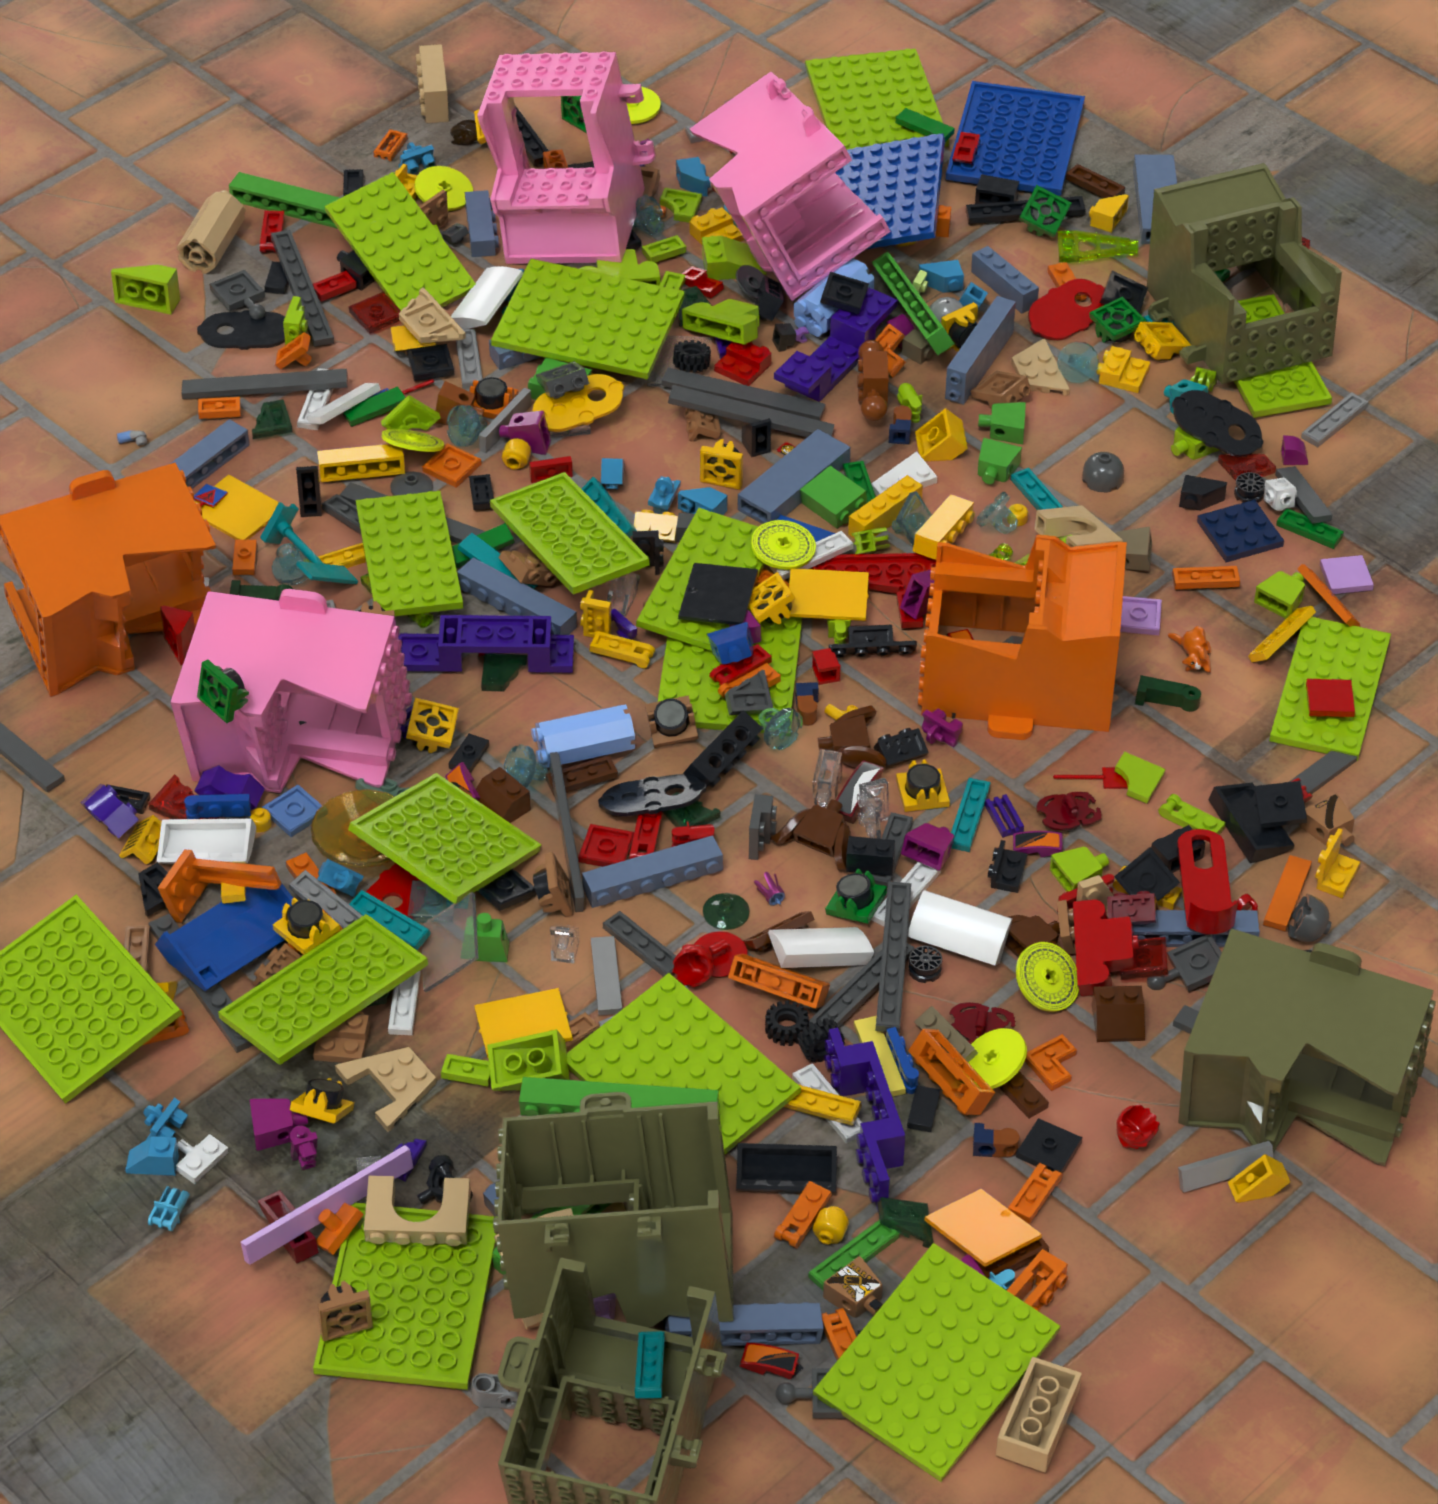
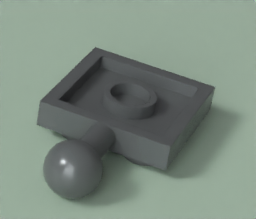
M245 269L209 284L211 292L229 311L246 305L252 319L260 320L265 316V308L260 304L254 303L265 297V291Z
M1206 934L1167 952L1174 969L1163 974L1159 972L1151 973L1147 978V985L1153 990H1161L1166 982L1180 977L1189 992L1211 982L1222 952L1211 934Z
M812 1368V1388H795L790 1383H782L776 1389L777 1399L784 1404L791 1403L795 1398H812V1418H846L840 1411L829 1407L813 1395V1390L831 1368Z

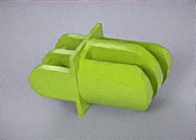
M1196 367L1195 375L1190 381L1206 385L1208 391H1213V386L1218 378L1216 377V371Z
M903 383L898 388L897 400L901 406H907L912 410L911 422L918 423L920 422L922 410V395H917L911 384Z
M887 527L852 533V536L855 537V542L853 543L857 548L855 554L889 548L890 544L876 545L877 541L888 540V535L874 536L876 533L887 531Z
M827 619L828 638H834L835 644H846L845 639L848 637V626H850L851 620Z

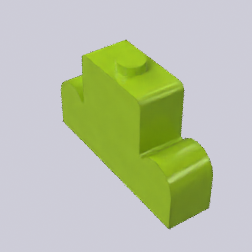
M634 249L625 250L622 262L596 260V268L594 266H583L580 268L660 285L658 265L652 261H644L638 264Z
M727 299L714 306L705 302L695 303L682 309L683 328L745 345L758 338V327L760 326L759 306L733 299Z

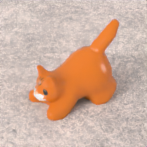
M1196 626L1194 629L1187 631L1183 637L1176 633L1168 634V637L1181 645L1188 654V657L1182 661L1183 664L1187 665L1186 671L1191 669L1200 670L1203 667L1207 673L1211 672L1208 655L1211 653V646L1206 640L1205 630L1202 627Z

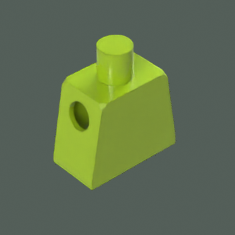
M1180 426L1175 430L1174 442L1171 445V451L1175 456L1184 453L1192 460L1219 451L1215 447L1210 448L1206 446L1203 441L1189 435Z
M1278 571L1256 586L1254 602L1286 619L1298 608L1303 600L1305 591L1304 577L1298 572L1290 576L1282 571Z
M1083 846L1052 854L1049 871L1067 892L1078 888V882L1098 875L1102 877L1103 868L1109 866V860L1106 854L1102 853L1094 856L1087 847Z

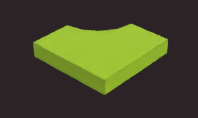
M664 188L660 197V205L672 211L675 221L687 223L696 216L702 202V194L670 188Z
M408 395L381 421V424L387 429L408 430L418 428L427 431L440 419V414Z
M1124 751L1114 771L1120 774L1127 782L1128 790L1126 795L1147 804L1164 776L1166 769Z

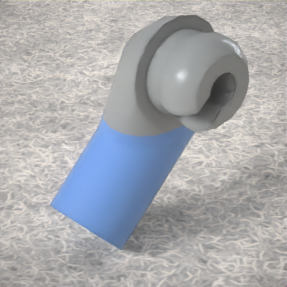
M130 430L117 433V440L119 444L136 440V444L141 446L147 443V435L144 431Z

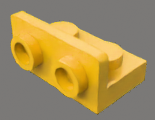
M589 590L587 596L582 598L580 609L583 610L580 625L583 627V636L594 638L597 631L611 634V602L594 599V591Z

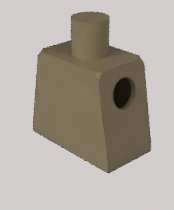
M1150 527L1116 532L1115 534L1123 542H1127L1125 569L1150 570L1152 552Z

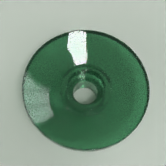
M732 893L716 894L710 897L703 906V917L706 922L712 927L721 930H731L742 926L748 920L750 914L748 903L742 897Z

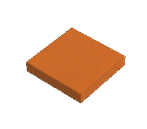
M447 443L443 450L438 451L422 466V471L457 488L481 465V459Z

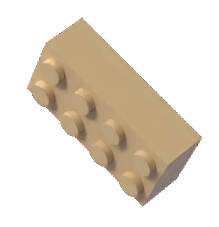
M442 45L419 46V54H416L421 116H425L426 123L449 122Z
M1032 1356L998 1435L996 1456L1046 1473L1079 1394L1082 1373Z

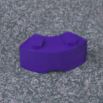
M218 765L203 771L194 791L198 795L249 794L252 810L257 807L265 788L251 774H234Z
M100 784L80 803L99 823L105 824L111 834L120 838L139 820L135 816L137 811L130 803L125 805L116 797L118 793L110 785L106 787Z

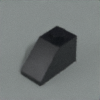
M770 418L742 426V443L751 457L771 452Z
M1185 475L1179 507L1200 511L1224 501L1227 482Z

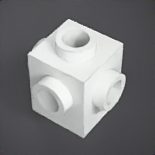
M1285 478L1265 481L1264 501L1272 508L1283 511L1286 508L1295 507V498L1297 497L1295 486Z

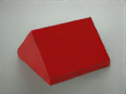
M165 605L160 606L164 639L180 666H182L195 631L193 612Z

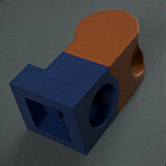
M897 406L894 409L893 424L889 426V443L909 445L912 410L909 407Z
M818 682L796 683L797 718L803 725H812L817 721Z
M974 1123L973 1156L1013 1157L1019 1149V1133L1012 1128H1004L1002 1130L984 1129V1123Z

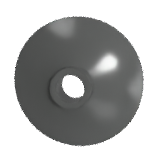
M743 265L736 272L737 283L746 295L756 299L764 275L753 266Z
M411 471L396 476L392 480L390 488L394 496L432 491L433 483L427 475Z

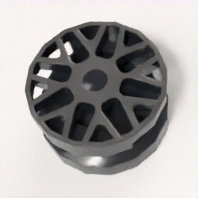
M1252 472L1240 474L1236 479L1235 498L1242 500V503L1256 500L1258 503L1262 501L1265 488L1264 478Z
M919 946L913 949L909 956L908 971L910 976L921 983H926L928 980L932 982L937 980L942 970L941 953L932 946Z

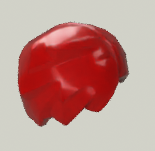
M683 945L682 950L673 961L672 973L677 974L676 979L683 983L684 986L696 987L702 985L710 979L714 971L712 955L705 945Z
M1140 1104L1132 1105L1125 1108L1119 1114L1116 1126L1118 1138L1123 1147L1134 1149L1146 1147L1147 1143L1155 1137L1159 1130L1160 1122L1156 1121L1157 1116L1151 1113L1149 1108H1144Z

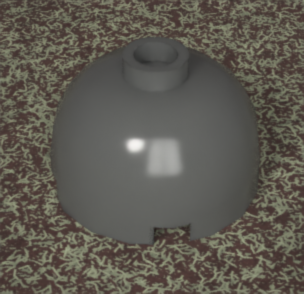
M1109 452L1094 453L1084 463L1082 481L1088 484L1087 487L1096 492H1111L1112 488L1117 487L1118 489L1124 482V465L1115 454Z
M1307 894V897L1303 896L1292 914V918L1295 919L1294 927L1289 924L1288 936L1301 942H1314L1322 934L1326 935L1330 930L1331 921H1329L1330 914L1325 903L1310 894Z

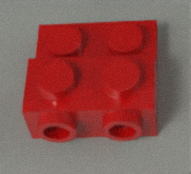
M752 341L745 345L732 342L726 347V355L714 365V371L742 385L750 386L771 366V352L765 346L758 347L754 345Z

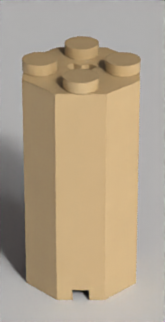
M226 190L216 191L209 196L178 244V259L190 271L202 270L201 273L207 274L213 270L244 221L246 208L230 192Z

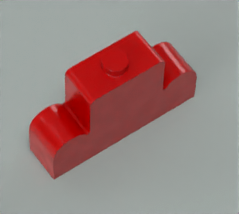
M1095 899L1073 902L1077 983L1081 996L1093 995L1094 987L1112 986L1110 972L1135 969V949H1139L1138 935H1134L1131 918L1126 916L1108 919L1104 904Z

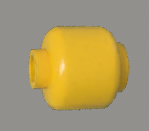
M511 439L504 447L501 457L502 461L510 469H522L529 461L531 447L522 439Z
M830 1206L823 1208L819 1211L815 1220L813 1233L823 1244H837L842 1241L848 1228V1217L839 1207Z

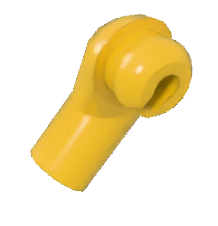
M828 704L824 713L837 720L845 713L858 708L854 705H849L847 710H840L832 704Z

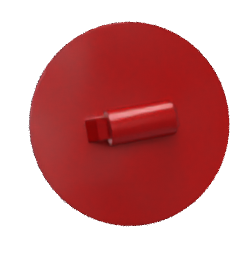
M711 932L700 937L694 943V945H705L710 951L714 964V971L711 977L729 976L734 956L748 954L745 943L738 936L729 932Z

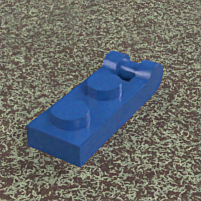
M249 794L190 795L184 799L187 819L251 816Z
M896 1027L886 1030V1040L905 1085L906 1093L914 1094L916 1085H918L919 1071L913 1068L911 1055L906 1054L904 1037L899 1036Z

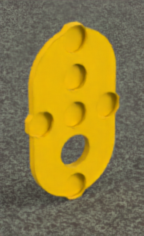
M607 375L587 376L589 384L585 385L584 389L573 392L571 390L565 392V395L560 398L549 397L543 393L535 401L533 411H544L548 430L552 432H563L580 425H589L594 420L611 414L621 405L624 385L621 381H617ZM593 390H602L606 393V396L601 401H592L588 398V394Z

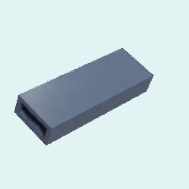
M1174 155L1134 156L1133 174L1141 244H1150L1154 189L1177 184Z
M996 296L947 367L945 399L962 405L966 403L971 395V390L979 384L1013 334L1015 301Z
M817 429L738 494L737 510L761 524L777 520L780 515H788L802 503L800 494L802 487L829 466H832L837 471H841L844 463H850L851 447Z

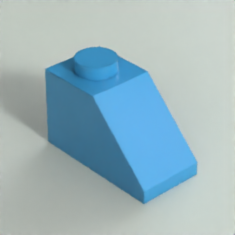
M959 260L919 265V271L927 272L926 281H928V287L943 293L963 290L964 274Z
M602 458L601 484L606 485V489H618V485H623L625 465L623 459Z
M150 1137L129 1151L126 1173L175 1176L176 1165L179 1159L177 1139L174 1137Z

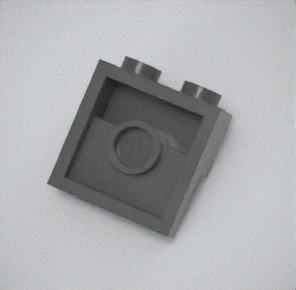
M575 361L536 374L537 381L544 387L545 394L553 398H560L565 395V392L571 390L573 392L584 389L585 385L589 384L585 368Z
M755 794L749 826V859L758 860L759 851H764V844H770L771 835L776 834L777 822L773 821V819L776 820L777 806H773V796Z

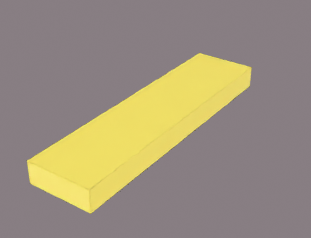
M877 1016L855 1020L854 1028L860 1043L869 1041L874 1043L892 1097L906 1094L905 1085L884 1032L875 1031Z

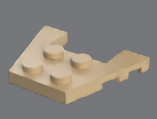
M410 1047L335 1065L337 1074L347 1085L370 1074L390 1097L393 1103L375 1112L376 1119L387 1132L394 1128V1124L399 1118L403 1119L406 1116L408 1109L414 1103H418L436 1085V1077Z

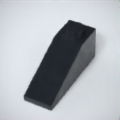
M764 275L755 305L759 306L760 319L773 321L784 301L783 288L779 282Z
M318 466L296 467L300 516H322Z

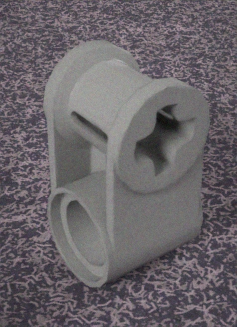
M480 1373L472 1380L471 1397L472 1402L476 1406L482 1408H515L518 1392L504 1389L499 1382L498 1374Z

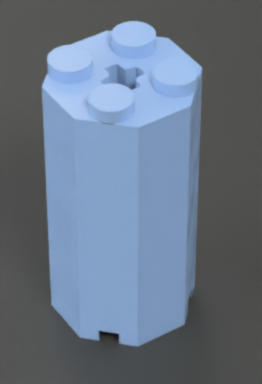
M854 258L834 271V273L869 283L868 287L874 289V276L872 273L868 275L866 272L868 267L865 263ZM828 276L818 282L794 303L795 325L798 328L806 327L809 333L816 337L821 336L830 329L831 317L839 310V308L820 303Z
M626 704L535 723V728L531 729L533 741H537L538 750L536 751L538 764L542 763L545 768H549L550 753L558 752L562 765L635 749V744H631V741L635 740L630 713H624V710L628 709Z

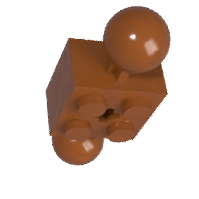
M867 340L860 345L858 350V372H861L857 375V387H861V389H858V401H862L861 412L863 416L870 421H878L887 413L888 358L887 351H884L883 346L879 342Z

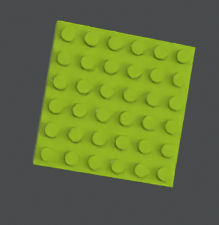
M437 773L350 822L348 828L357 837L364 840L454 904H457L539 853L542 844Z

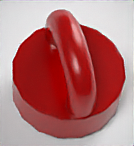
M1244 894L1237 900V910H1248L1251 906V910H1258L1256 901L1249 894Z

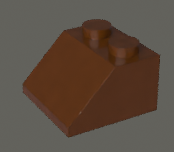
M501 767L484 776L476 788L480 799L477 801L509 823L531 810L530 791Z
M1142 986L1094 987L1092 1012L1097 1042L1145 1041V1009Z

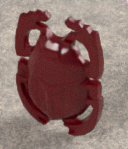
M1070 792L1066 795L1054 794L1040 799L1036 806L1037 812L1045 813L1046 817L1042 820V823L1046 827L1058 831L1072 830L1079 827L1080 821L1082 826H1088L1102 819L1100 808L1097 807L1095 812V810L1088 807L1090 801L1094 804L1096 802L1094 797L1088 792ZM1091 813L1094 815L1092 818L1086 819Z
M972 1002L955 1005L949 1012L955 1018L954 1023L951 1025L964 1038L968 1039L967 1041L970 1044L987 1032L1005 1028L1009 1022H1011V1027L1014 1028L1016 1021L1014 1013L1005 1009L992 1007V1012H988V1006ZM1000 1014L1006 1017L1007 1021H1003L996 1015Z

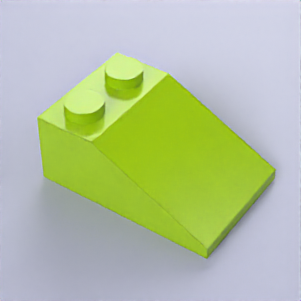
M724 236L702 237V259L708 278L715 280L736 279V272L743 265L753 266L762 272L763 275L767 276L766 271L759 266L753 257L748 244Z
M148 265L111 270L115 303L171 315L180 301L177 268L163 265Z
M557 1029L487 1045L491 1088L493 1091L521 1090L523 1077L570 1080L565 1039Z

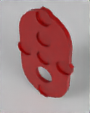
M1073 279L1058 288H1051L1046 295L1037 299L1030 307L1028 320L1031 325V331L1050 340H1063L1078 331H1085L1093 323L1089 318V313L1104 306V304L1099 303L1104 287L1087 279ZM1079 294L1088 296L1091 300V305L1087 307L1078 305L1075 301V296Z
M396 863L388 870H384L380 874V878L366 891L382 902L389 896L399 897L402 899V904L394 909L411 919L416 917L426 906H430L434 902V898L439 894Z

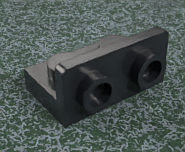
M632 531L633 542L649 558L650 565L646 567H655V575H660V567H664L663 554H660V552H664L663 539H659V531Z
M906 728L898 732V735L891 736L887 734L881 736L873 747L875 751H879L886 758L885 768L926 756L929 753L919 728L914 730Z
M1001 840L999 848H994L992 861H995L994 865L990 864L988 870V878H991V888L1018 893L1028 853L1005 849L1006 841Z

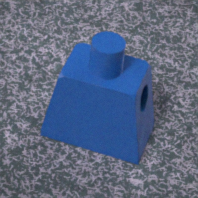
M748 622L707 634L713 655L723 665L739 662L741 659L748 658L753 654L754 642Z

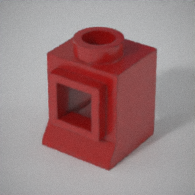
M831 648L812 651V669L818 685L839 682L841 665L837 660L835 652H832Z

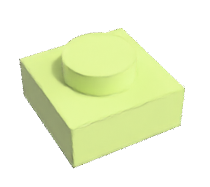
M922 270L919 271L913 281V286L919 294L921 292L924 293L928 286V281H926L927 272Z

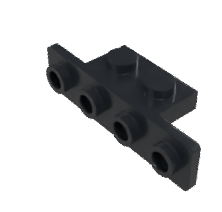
M892 625L848 626L849 643L829 644L828 646L832 652H835L837 658L845 657L846 654H855V656L863 657L867 656L868 653H877V655L885 656L889 655L890 652H899L901 655L911 654L912 651H916L917 641H893Z

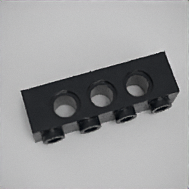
M743 710L689 765L683 774L698 778L706 784V788L708 786L713 788L721 780L719 775L722 772L726 775L734 766L732 761L734 759L739 761L748 752L745 748L748 745L752 748L759 741L760 737L758 734L763 728Z

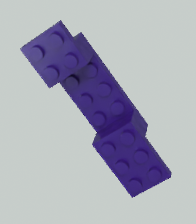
M868 287L859 314L839 309L831 317L830 337L810 356L796 351L774 372V379L785 384V387L820 402L858 364L860 345L867 340H875L876 327L898 306V300Z
M441 615L439 634L399 633L398 636L402 640L401 653H404V666L407 667V671L462 672L463 653H528V672L573 673L574 635H552L551 616Z
M829 1029L828 1040H825V1048L828 1055L824 1056L826 1069H830L832 1073L830 1075L832 1087L837 1088L838 1094L843 1097L865 1093L867 1101H871L873 1105L871 1111L874 1121L860 1123V1134L856 1135L859 1149H856V1159L858 1164L863 1165L862 1176L864 1183H869L870 1188L868 1192L871 1203L875 1202L878 1212L888 1210L890 1182L886 1169L903 1166L905 1133L873 1041L844 1046L839 1029Z

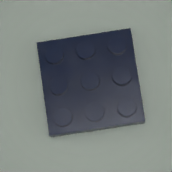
M1256 500L1204 513L1197 517L1198 524L1226 563L1280 548L1284 545V539Z

